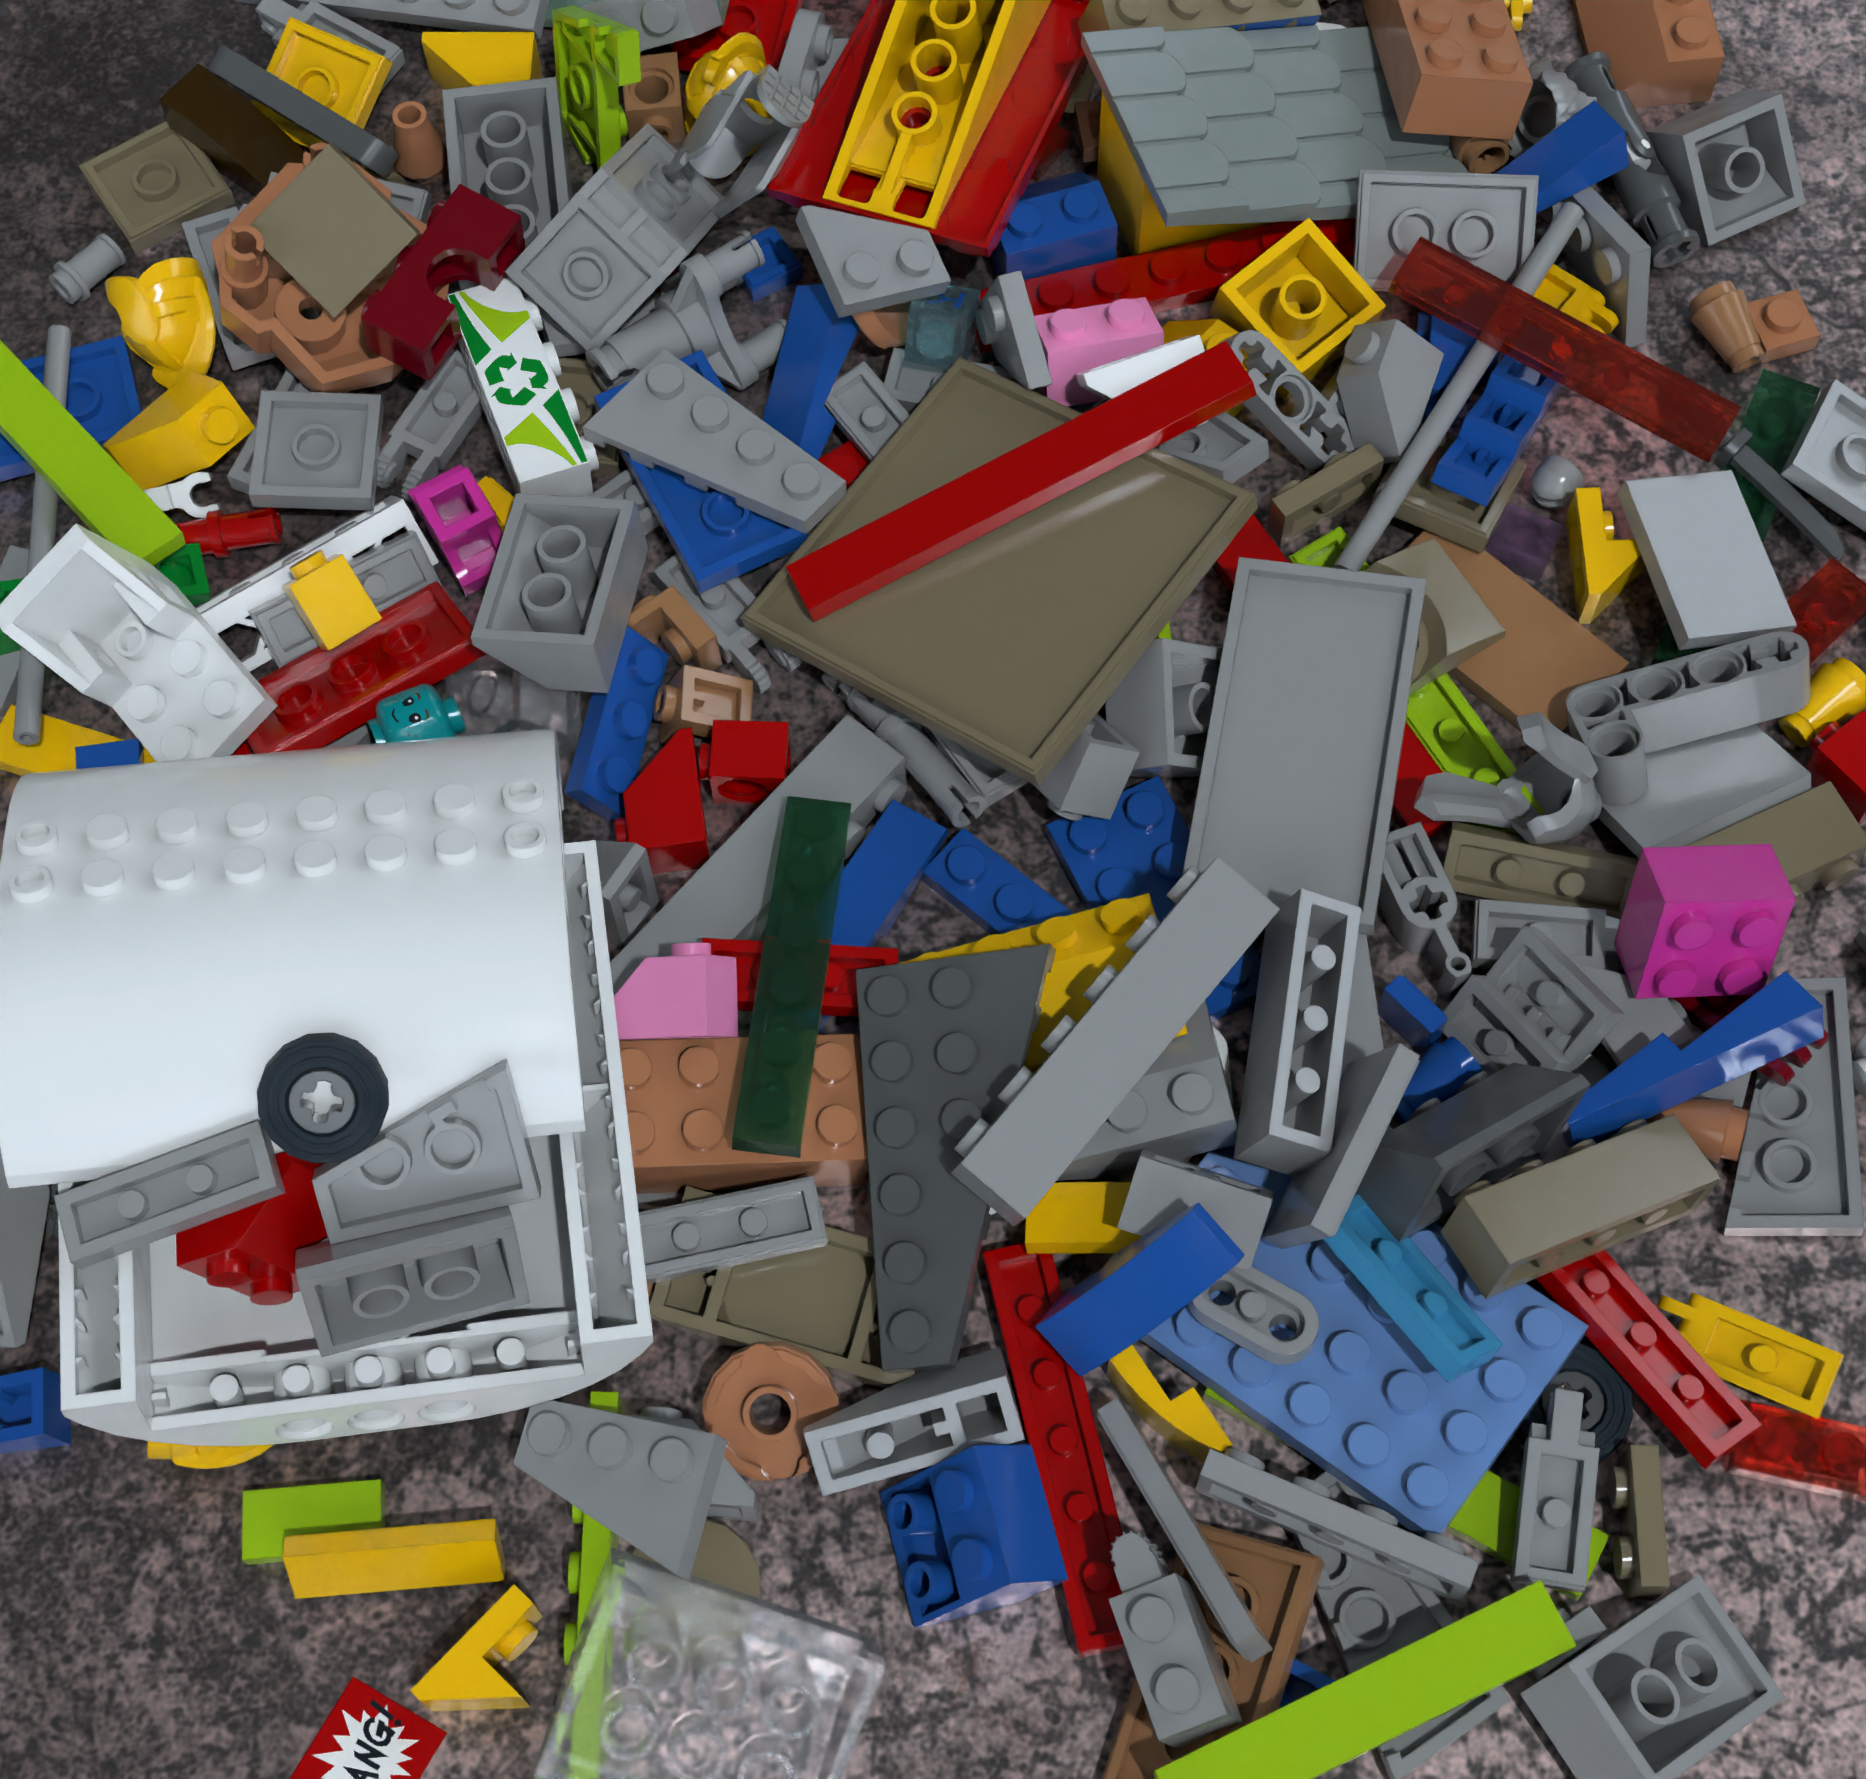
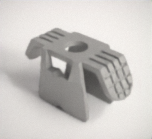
M769 64L756 74L750 70L743 72L730 86L724 90L720 89L708 100L665 170V173L671 176L683 168L689 161L690 165L702 176L712 179L723 178L735 171L751 149L761 143L715 210L714 214L719 218H722L761 193L768 183L779 174L794 147L803 124L809 119L814 106V102L805 94L800 96L801 91L794 85L790 87V82L785 77L781 76L779 78V72ZM745 98H751L762 103L763 107L773 118H765L755 113L747 105Z

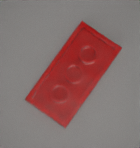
M438 581L433 582L379 612L382 617L381 620L333 649L327 651L320 649L318 646L257 680L278 706L249 735L246 741L254 754L322 748L368 722V720L375 718V708L381 699L419 684L427 683L433 685L485 656L487 653L473 646L470 638L473 626Z

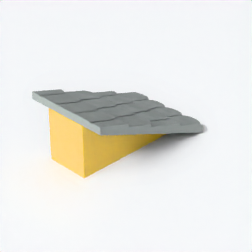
M1317 25L1248 31H1237L1230 27H1215L1165 32L1163 26L1082 32L1081 47L1102 89L1097 179L1102 185L1108 203L1132 255L1277 222L1305 221L1307 218L1311 220L1355 219L1358 170L1469 173L1466 167L1455 159L1450 146L1449 136L1401 131L1369 26L1319 30Z

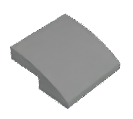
M1524 926L1487 975H1471L1444 1010L1448 1020L1443 1033L1448 1038L1453 1036L1459 1040L1473 1055L1482 1070L1489 1076L1512 1063L1572 1072L1608 1035L1625 1013L1537 927Z

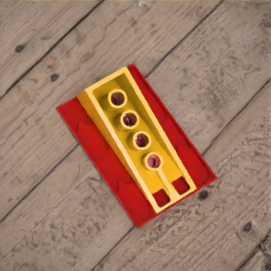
M871 0L814 101L809 119L803 124L794 147L779 174L766 186L769 197L782 200L796 208L812 205L925 229L929 231L935 243L949 246L963 254L990 257L1002 237L1019 197L1023 196L1049 137L1054 127L1059 123L1080 75L1084 74L1089 63L1081 47L1082 35L1078 21L1090 0Z

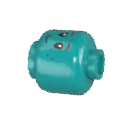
M427 683L416 685L381 699L375 708L376 718L368 720L376 743L456 737L455 734L466 731L464 721L453 695L441 699L437 690Z

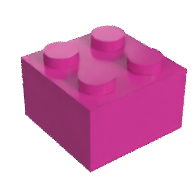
M1771 844L1642 848L1614 941V946L1635 999L1755 995L1765 987L1796 900Z

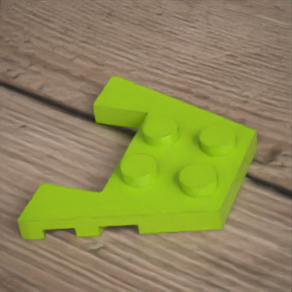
M574 5L553 9L555 71L565 127L585 165L596 163L599 170L621 149V138L627 136V120L624 110L619 104L618 87L641 82L639 32L635 28Z

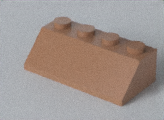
M1571 0L1585 56L1592 52L1607 53L1611 61L1610 74L1618 89L1627 92L1634 108L1710 101L1725 58L1710 0Z

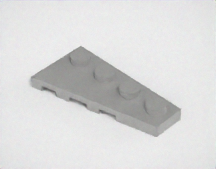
M666 349L662 350L582 426L586 441L603 448L606 444L615 446L629 452L630 459L652 469L657 464L684 476L685 483L706 492L711 487L736 498V505L804 534H807L847 494L846 481Z
M1846 977L1794 978L1823 1005L1824 1030L1828 1033L1829 1040L1819 1050L1806 1045L1812 1054V1058L1803 1068H1799L1785 1058L1780 1057L1795 1073V1077L1786 1086L1777 1084L1758 1071L1724 1236H1862L1865 1227Z
M1327 1471L1313 1480L1329 1489L1331 1492L1330 1499L1355 1510L1359 1504L1372 1506L1368 1500ZM1292 1532L1299 1551L1319 1556L1324 1563L1315 1593L1348 1675L1455 1622L1434 1592ZM1502 1686L1377 1747L1389 1779L1404 1778L1507 1705L1511 1699Z

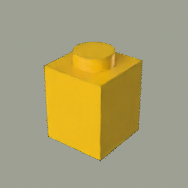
M319 550L291 566L289 570L294 578L281 585L322 650L329 651L382 619L343 554H334L326 558L322 550Z

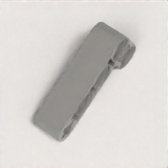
M1770 632L1576 687L1569 693L1566 699L1569 734L1572 738L1587 745L1597 765L1598 772L1593 777L1596 790L1601 796L1602 803L1614 806L1626 805L1639 800L1646 793L1648 779L1645 754L1787 716L1802 710L1811 698L1808 643L1802 636L1793 632Z

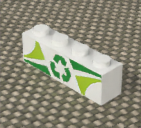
M510 277L504 278L495 291L479 285L448 294V302L456 306L462 334L458 345L467 363L468 371L477 389L483 410L515 492L521 494L588 497L593 493L591 471L599 469L597 454L593 443L586 441L584 436L579 437L574 425L580 422V415L571 388L560 390L556 377L561 376L562 372L554 345L551 341L542 343L538 335V331L543 330V323L537 303L530 296L524 298L519 285Z

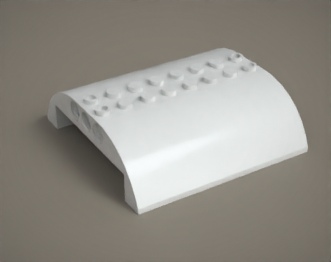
M556 729L36 772L21 776L14 788L9 805L0 862V1149L8 1187L19 1188L98 1180L256 1120L261 1122L258 1116L257 1089L266 1064L283 1045L306 1034L336 1033L357 1040L377 1057L388 1079L389 1108L380 1131L507 1059L528 1137L585 1132L583 1080L575 1017L562 810H564L562 771ZM319 1081L314 1092L303 1093V1099L314 1102L315 1112H318V1115H328L331 1106L334 1104L344 1105L343 1098L332 1095V1083ZM271 1140L275 1155L285 1152Z
M596 840L564 843L575 1017L583 1080L586 1131L528 1137L541 1184L540 1199L509 1205L515 1225L530 1303L321 1357L301 1291L293 1293L292 1300L283 1304L258 1305L252 1303L249 1296L230 1288L211 1286L206 1282V1278L177 1267L176 1234L80 1269L70 1263L58 1216L61 1412L64 1417L84 1426L118 1436L182 1445L250 1446L336 1438L464 1421L534 1406L591 1386L618 1372L639 1357L653 1343ZM95 1180L58 1184V1194Z

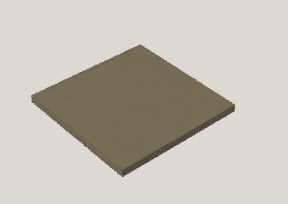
M959 357L849 487L847 494L828 512L740 618L746 630L1039 787L1258 508L1256 495L1154 447L814 622L785 566L1082 414L1037 392L1027 391L1024 386Z

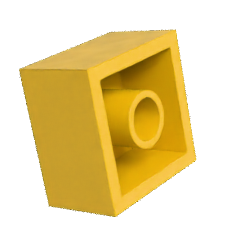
M1307 218L1223 284L1218 290L1209 314L1213 319H1220L1239 333L1247 330L1260 332L1310 381L1345 353V346L1352 335L1354 326L1378 322L1386 308V304L1313 221ZM1269 373L1263 374L1266 378L1270 376ZM1278 386L1276 391L1284 400L1292 396L1286 388Z

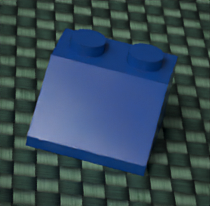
M1078 171L1028 184L1023 196L1019 197L997 247L990 255L997 275L1000 276L1021 270L1023 279L1027 280L1116 259L1118 224L1100 181Z

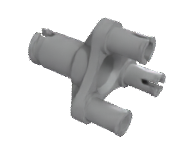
M743 231L738 237L706 256L698 253L679 264V272L665 279L660 284L661 296L655 301L656 310L604 340L603 347L600 349L594 346L586 351L588 364L592 367L598 364L601 368L594 372L593 375L604 392L632 380L664 349L678 359L702 349L718 379L738 391H742L757 382L760 372L777 363L787 321L779 318L772 325L740 343L735 340L719 298L724 292L742 284L744 274L765 264V257L761 247L755 238L752 239L748 231Z

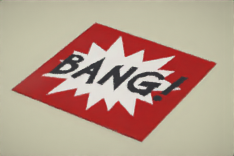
M352 1677L290 1779H420L447 1732Z

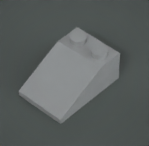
M1700 1574L1520 1693L1576 1779H1675L1785 1698Z

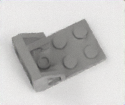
M649 123L637 132L585 183L505 271L517 285L586 351L594 346L600 348L604 340L616 332L720 219L714 213L724 197L695 168L687 163L671 176L665 173L677 151Z

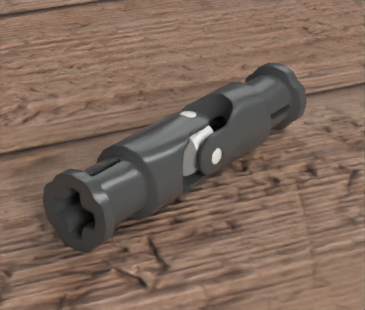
M1589 53L1573 61L1563 73H1566L1568 79L1576 83L1579 91L1586 93L1587 96L1597 97V103L1625 130V135L1629 139L1626 141L1629 167L1610 177L1614 181L1615 189L1634 227L1643 230L1652 248L1650 259L1653 266L1656 268L1671 267L1692 256L1700 247V238L1695 230L1688 229L1679 211L1681 200L1665 168L1660 164L1655 154L1654 146L1627 92L1619 90L1610 74L1611 61L1607 53Z

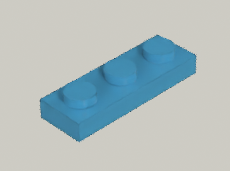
M1359 1194L1355 1195L1335 1236L1323 1239L1336 1257L1348 1267L1374 1297L1379 1306L1394 1320L1421 1351L1424 1358L1434 1366L1447 1383L1489 1362L1502 1347L1503 1343L1412 1240L1407 1237L1398 1242L1369 1208Z

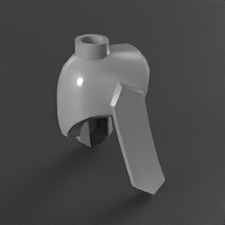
M1541 712L1518 716L1517 727L1521 728L1523 740L1537 754L1519 767L1509 779H1502L1497 786L1449 772L1428 775L1416 793L1414 808L1433 821L1473 822L1510 829L1514 828L1525 841L1531 844L1557 843L1577 837L1599 816L1602 809V800L1593 780V777L1598 772V768L1586 744L1559 730ZM1524 784L1541 806L1544 813L1539 814L1522 794L1521 788Z

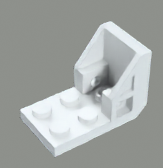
M76 523L0 604V629L82 694L111 706L156 762L230 756L278 706L173 582L149 562Z

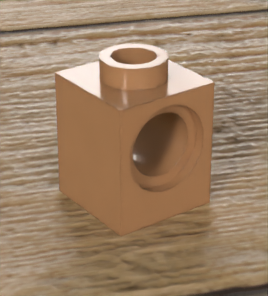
M677 52L640 55L641 82L623 86L629 139L649 123L669 144L681 143L686 138Z

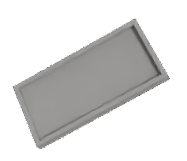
M1239 557L1183 874L1191 865L1200 872H1203L1218 856L1277 907L1281 906L1299 889L1303 888L1361 907L1358 933L1374 934L1424 604L1426 579Z

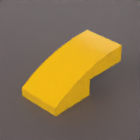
M1133 1345L1108 1360L1106 1376L1121 1397L1152 1429L1174 1446L1204 1463L1210 1449L1224 1454L1226 1449L1232 1448L1233 1444L1194 1387L1170 1401Z

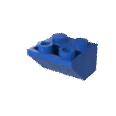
M1031 1444L973 1445L880 1492L914 1628L926 1627L1017 1603L1068 1580Z

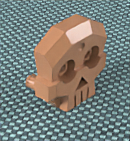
M320 142L309 147L311 150L310 154L307 151L304 152L303 163L288 162L211 242L219 274V302L222 325L256 353L271 354L273 352L293 375L312 392L346 393L391 382L403 369V367L369 350L361 321V312L367 298L373 291L377 289L382 290L394 274V267L400 253L334 318L264 249L262 234L256 228L250 226L261 212L328 145V143ZM352 162L391 201L392 191L358 164ZM397 208L420 231L408 244L415 245L427 229V224ZM449 284L445 285L437 293V296L446 301ZM305 308H314L321 315L317 319L310 320L304 318L300 312Z

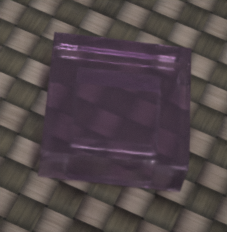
M1509 503L1486 551L1516 575L1540 583L1561 539L1565 526Z

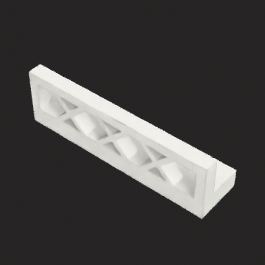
M391 495L375 504L374 511L359 513L195 608L217 634L235 623L256 628L252 619L247 618L249 616L248 611L285 593L281 585L294 578L289 570L291 566L319 550H322L326 558L334 554H343L346 560L349 561L355 558L352 556L370 547L369 550L381 545L383 538L401 528L405 532L413 530L417 533L432 566L439 563L404 499ZM259 633L257 634L253 653L240 659L249 672L272 659Z

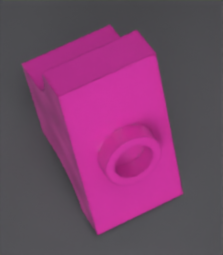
M459 464L407 492L412 504L467 597L487 586L503 533L493 509L468 466L463 468Z

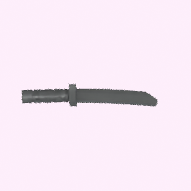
M1673 381L1661 391L1656 400L1666 409L1670 410L1679 420H1682L1684 424L1696 432L1705 442L1709 443L1711 447L1720 452L1713 462L1718 468L1723 470L1728 464L1733 466L1774 504L1830 561L1836 562L1841 558L1844 550L1837 531L1780 474L1746 445L1753 436L1749 430L1744 427L1737 435H1734L1732 431H1729L1724 424L1715 419L1705 408H1701V405L1692 397L1684 393Z

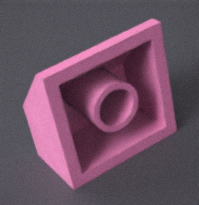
M1146 297L1119 299L1112 303L1077 309L1067 308L1054 313L1034 316L1053 383L1050 386L1038 388L1037 391L1039 394L1067 407L1106 400L1079 386L1076 374L1163 345L1164 331Z

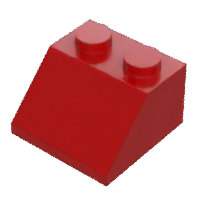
M286 1152L276 1154L286 1193L177 1233V1267L206 1278V1282L211 1286L230 1288L247 1295L252 1303L258 1305H279L292 1300L293 1293L300 1291L295 1271V1250L316 1245L328 1238L311 1181L314 1170L323 1165V1163H311L290 1156Z

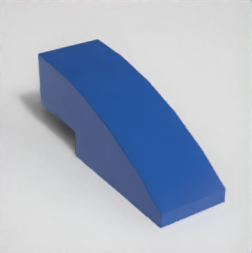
M1198 1202L1114 1253L1100 1271L1062 1293L1035 1327L1072 1369L1082 1377L1140 1340L1177 1313L1236 1266L1245 1254Z

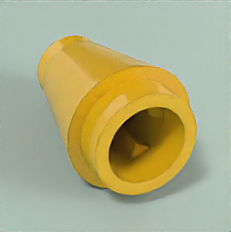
M1838 657L1831 664L1822 663L1810 679L1811 698L1809 703L1802 710L1783 716L1779 720L1780 729L1794 744L1805 748L1833 721L1840 725L1866 709V674L1851 661Z

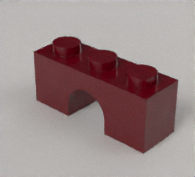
M462 184L457 186L447 201H439L430 213L427 229L415 245L410 244L402 250L396 261L394 274L382 290L377 289L370 294L363 306L361 321L369 350L430 382L462 337L456 306L437 296V293L445 285L459 280L476 282L494 292L506 276L505 271L526 248L521 215Z

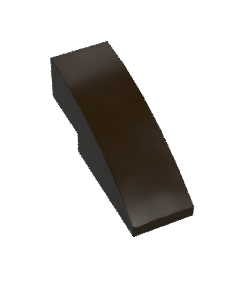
M199 63L159 99L170 129L210 155L219 173L254 197L267 185L271 171L279 173L288 162L303 163L304 151L282 129L226 82Z

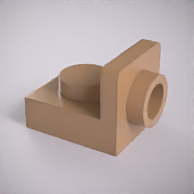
M673 585L658 595H650L643 598L632 609L627 626L654 645L662 640L670 654L679 664L683 665L689 661L694 667L714 671L723 664L717 635Z
M684 664L667 685L662 684L659 687L655 697L653 717L656 721H660L659 743L667 744L679 729L691 727L693 735L712 739L713 720L751 721L753 680Z

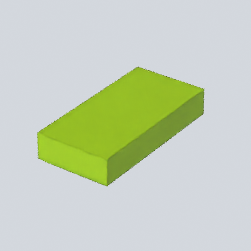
M381 1479L243 1491L242 1561L247 1565L284 1562L282 1558L284 1537L291 1535L385 1528V1483Z

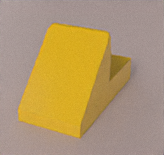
M1600 487L1576 488L1565 517L1576 615L1579 624H1590L1645 567L1635 539L1613 540V515L1611 511H1603Z
M513 1584L410 1691L432 1712L529 1708V1704L494 1667L503 1658L507 1662L515 1660L531 1645L538 1634V1630L534 1626L543 1617L534 1603Z

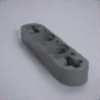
M223 44L219 46L206 68L234 88L324 143L329 144L332 142L344 155L386 179L400 155L378 138Z

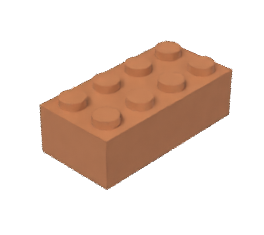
M1361 0L1402 132L1512 140L1533 81L1504 0Z
M860 1034L619 1041L637 1194L685 1192L686 1186L703 1191L747 1190L814 1176L816 1187L863 1185L869 1165Z

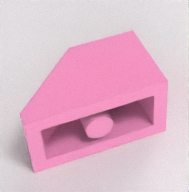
M711 943L671 944V956L645 958L614 996L619 1041L738 1037L736 957L711 955Z

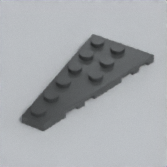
M1051 944L856 970L882 1371L886 1373L956 1367L975 1289L972 1281L982 1240L987 1239L992 1215L989 1214L990 1206L951 1174L953 1169L963 1159L954 1150V1147L980 1117L991 1125L1007 1106L997 1096L1016 1073L1025 1066L1032 1033L1037 1031L1042 1011L1039 1004L1047 972L1051 973L1056 949Z

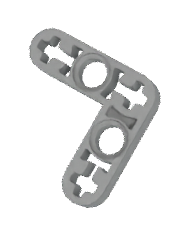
M1247 330L1227 337L1220 342L1227 341L1241 363L1244 356L1240 350L1244 349L1248 354L1245 364L1249 370L1246 371L1254 382L1256 396L1242 403L1301 464L1310 470L1321 471L1323 466L1336 454L1343 451H1349L1350 453L1355 451L1336 380L1340 366L1320 393L1273 343L1260 332ZM1269 373L1270 376L1266 378L1263 374ZM1278 386L1286 388L1293 397L1294 410L1290 417L1282 414L1276 406L1275 392ZM1303 424L1306 429L1301 430L1300 425ZM1323 431L1327 435L1324 445L1329 452L1326 453L1321 449L1324 438L1320 432Z

